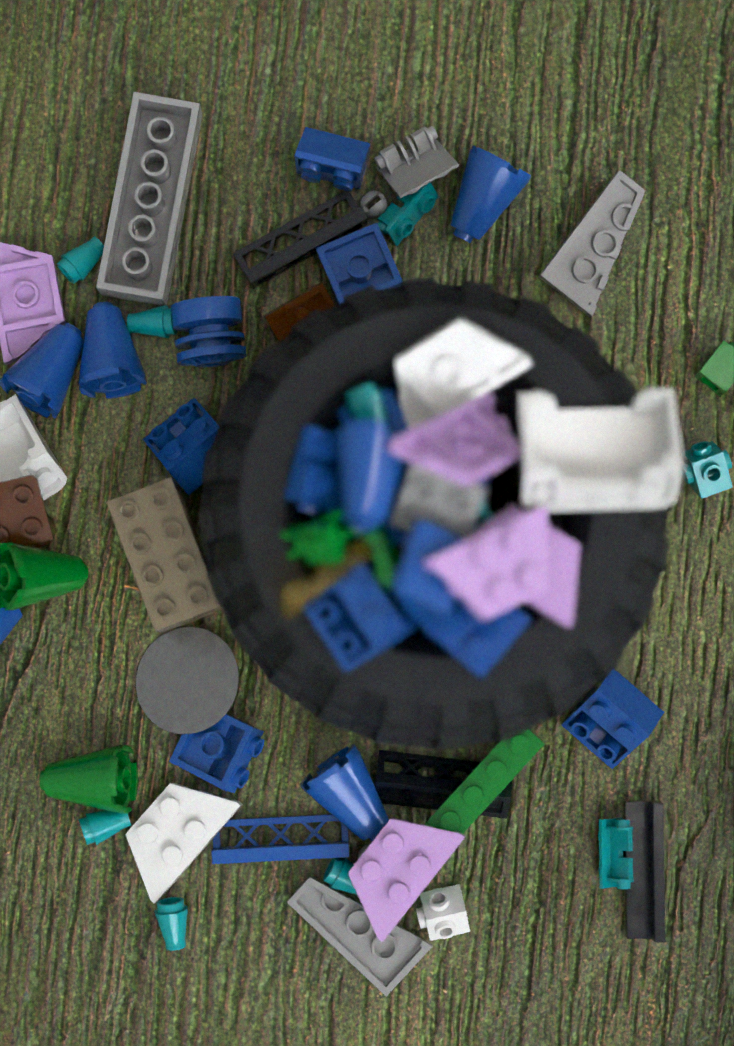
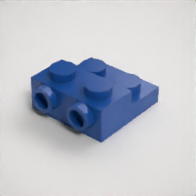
M378 223L316 248V253L338 305L344 302L345 296L369 286H374L376 290L402 286L403 280Z
M303 425L284 499L298 503V511L319 516L320 510L327 512L328 515L339 508L342 512L344 510L336 434ZM341 516V517H340V522H341V524L346 525V523H345V521H344V519H343V516Z
M466 604L458 629L422 623L421 627L424 634L482 680L528 627L531 619L515 606L490 619L481 621L468 609Z
M226 713L220 721L204 731L182 734L169 762L224 791L235 793L237 788L241 789L248 781L250 773L246 768L251 758H256L264 747V740L261 739L264 731Z

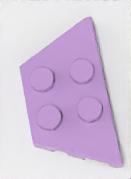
M0 242V345L3 362L8 365L29 351L56 324L63 325L66 323L54 257L42 252L26 250L24 247L17 245H8Z
M490 392L393 437L387 449L398 457L465 487L515 463L521 453L515 437L509 432V425L505 417L497 416L493 408L496 399Z
M513 505L477 526L469 533L467 540L528 512ZM548 525L549 590L525 601V603L570 630L574 623L580 544Z
M546 506L537 508L421 561L422 565L428 572L434 570L449 584L446 589L457 599L463 600L467 604L468 609L481 621L490 619L549 590L548 510Z
M391 818L348 872L378 940L383 942L463 841L465 838L463 833L438 829L424 824H415L397 818Z

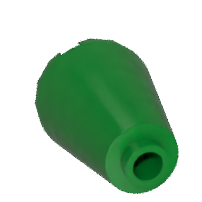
M12 542L0 543V608H6L5 611H13L80 590L88 579V567L78 556Z
M117 745L48 763L45 770H42L40 773V787L50 798L119 814L129 813L132 808L127 807L129 801L136 800L138 789L137 762H130L128 755L134 754L133 749L129 745Z

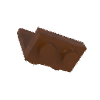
M320 282L265 314L264 317L278 342H281L292 332L291 327L312 311L317 309L323 312L334 307L335 304L324 284Z
M27 475L0 482V543L12 542L36 548L49 544L50 540L54 539L57 530L54 519H48L36 476Z

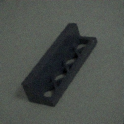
M345 190L234 252L233 255L252 289L317 254V247L364 228L368 225V217L362 207H358L350 191ZM346 200L352 212L337 220L332 219L333 207ZM328 210L326 217L320 215ZM314 219L325 222L323 228L311 235H302L304 224L307 221ZM299 227L298 233H295V232H292V231H291V230H293V229ZM282 235L296 238L293 245L280 252L273 251L276 239ZM270 243L269 249L262 248L264 245ZM254 251L267 254L266 260L250 269L243 257Z
M379 750L375 788L383 804L438 810L463 782L457 781L451 774L456 771H463L470 775L481 762ZM384 763H397L404 770L399 773L384 772ZM422 767H430L438 774L433 777H424L418 770ZM512 781L482 812L481 816L507 819L512 798Z
M623 801L624 819H630V826H633V851H624V857L633 858L634 882H631V889H625V935L627 939H652L655 943L666 942L663 803L659 801Z

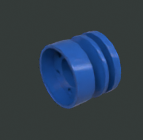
M209 296L188 299L171 305L173 330L189 332V335L175 340L176 348L188 349L176 354L178 365L200 368L217 367L247 356L246 346L233 345L245 340L244 333L229 331L228 329L242 323L240 298L234 296Z

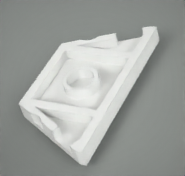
M463 318L456 319L396 357L401 408L409 430L482 396L531 366V359L528 355Z
M170 783L125 835L149 898L154 904L161 899L243 805L241 802L215 796L205 791L190 789L180 784Z

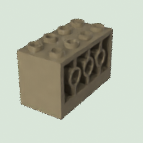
M172 477L106 502L155 632L164 633L222 611L206 576L208 569L204 549L180 486Z

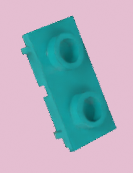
M430 182L422 186L413 194L402 198L397 196V199L404 204L402 208L392 202L383 214L378 217L377 221L379 222L378 226L381 233L384 235L388 234L396 246L412 233L415 224L420 218L433 208L439 195L432 183Z
M600 819L598 832L600 889L612 887L631 889V882H634L633 858L623 857V851H633V826H630V819Z

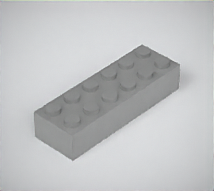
M133 92L96 285L101 295L159 306L167 305L203 117L200 103Z

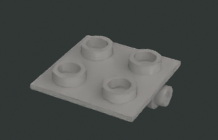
M423 126L412 133L411 137L414 144L409 136H405L404 140L408 150L405 151L403 145L398 140L395 142L397 149L392 144L378 151L379 155L374 157L377 164L376 169L400 198L417 192L422 186L446 176L449 171L459 166L458 162L436 139L438 134L433 126L429 128Z
M412 463L390 525L412 532L416 518L423 519L467 541L487 489L479 486L480 482L478 481L468 487L462 486Z

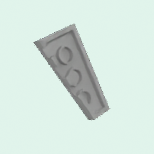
M621 170L614 174L538 276L588 317H592L595 312L599 296L606 286L610 270L619 255L626 232L630 229L645 193L642 187Z
M309 876L287 900V903L386 997L433 947V944L399 925H396L386 939L381 942L378 940L362 904L333 888H329L328 885L312 876Z

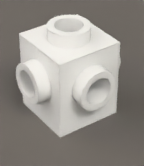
M459 884L445 888H435L420 894L422 907L416 908L420 929L427 927L430 941L447 939L454 935L470 932Z

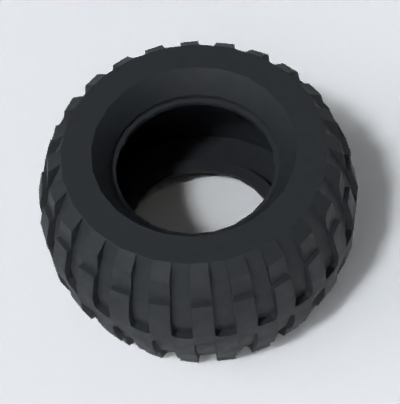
M433 277L402 281V286L396 288L376 290L374 286H369L345 296L344 302L323 312L315 309L291 327L292 332L276 346L266 347L248 370L249 376L237 393L229 395L218 422V433L211 450L206 452L202 478L204 491L201 512L198 513L202 545H204L208 569L206 576L230 626V633L269 680L268 682L289 698L298 702L319 720L371 739L376 743L444 750L465 747L470 744L502 741L524 732L529 727L544 720L558 717L582 698L581 695L603 678L606 679L625 654L623 651L638 630L644 628L654 602L653 592L661 573L666 571L669 540L666 537L668 513L673 510L672 504L657 509L548 512V525L580 544L574 623L570 630L525 602L517 605L516 607L531 619V623L482 680L424 634L421 624L389 649L345 672L304 611V606L336 583L342 576L335 569L334 565L308 564L305 555L297 559H287L286 552L295 546L290 539H282L280 532L288 527H300L307 522H315L323 516V511L321 510L319 516L298 511V503L284 499L303 425L313 426L336 434L339 425L344 429L338 411L349 403L346 394L370 383L375 384L377 391L392 389L402 412L395 362L396 357L461 317L523 352L531 359V366L487 392L494 395L496 402L493 408L497 416L505 417L509 425V432L515 437L518 445L519 393L543 391L555 398L557 409L632 407L633 399L638 391L620 368L614 370L598 350L600 343L577 326L571 329L560 322L549 312L551 307L522 296L521 300H517L493 290L494 284L463 281L462 285L456 286L435 283Z

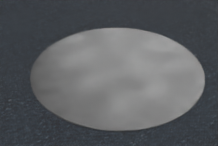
M183 627L171 630L156 639L141 658L136 675V693L140 706L154 724L166 731L176 734H193L204 731L220 721L234 702L239 683L237 662L229 646L211 631L198 627Z

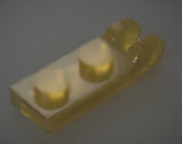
M360 539L355 544L349 545L344 553L346 559L336 565L321 564L314 570L316 576L303 583L299 579L282 591L284 596L278 606L284 617L289 619L301 611L304 606L360 563H369L372 559L371 554L373 551L366 539Z

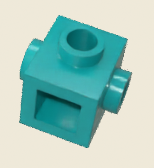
M703 441L692 445L689 450L682 452L684 461L682 476L686 484H690L691 488L701 499L733 488L728 469L732 468V462L725 449L721 450L713 441Z

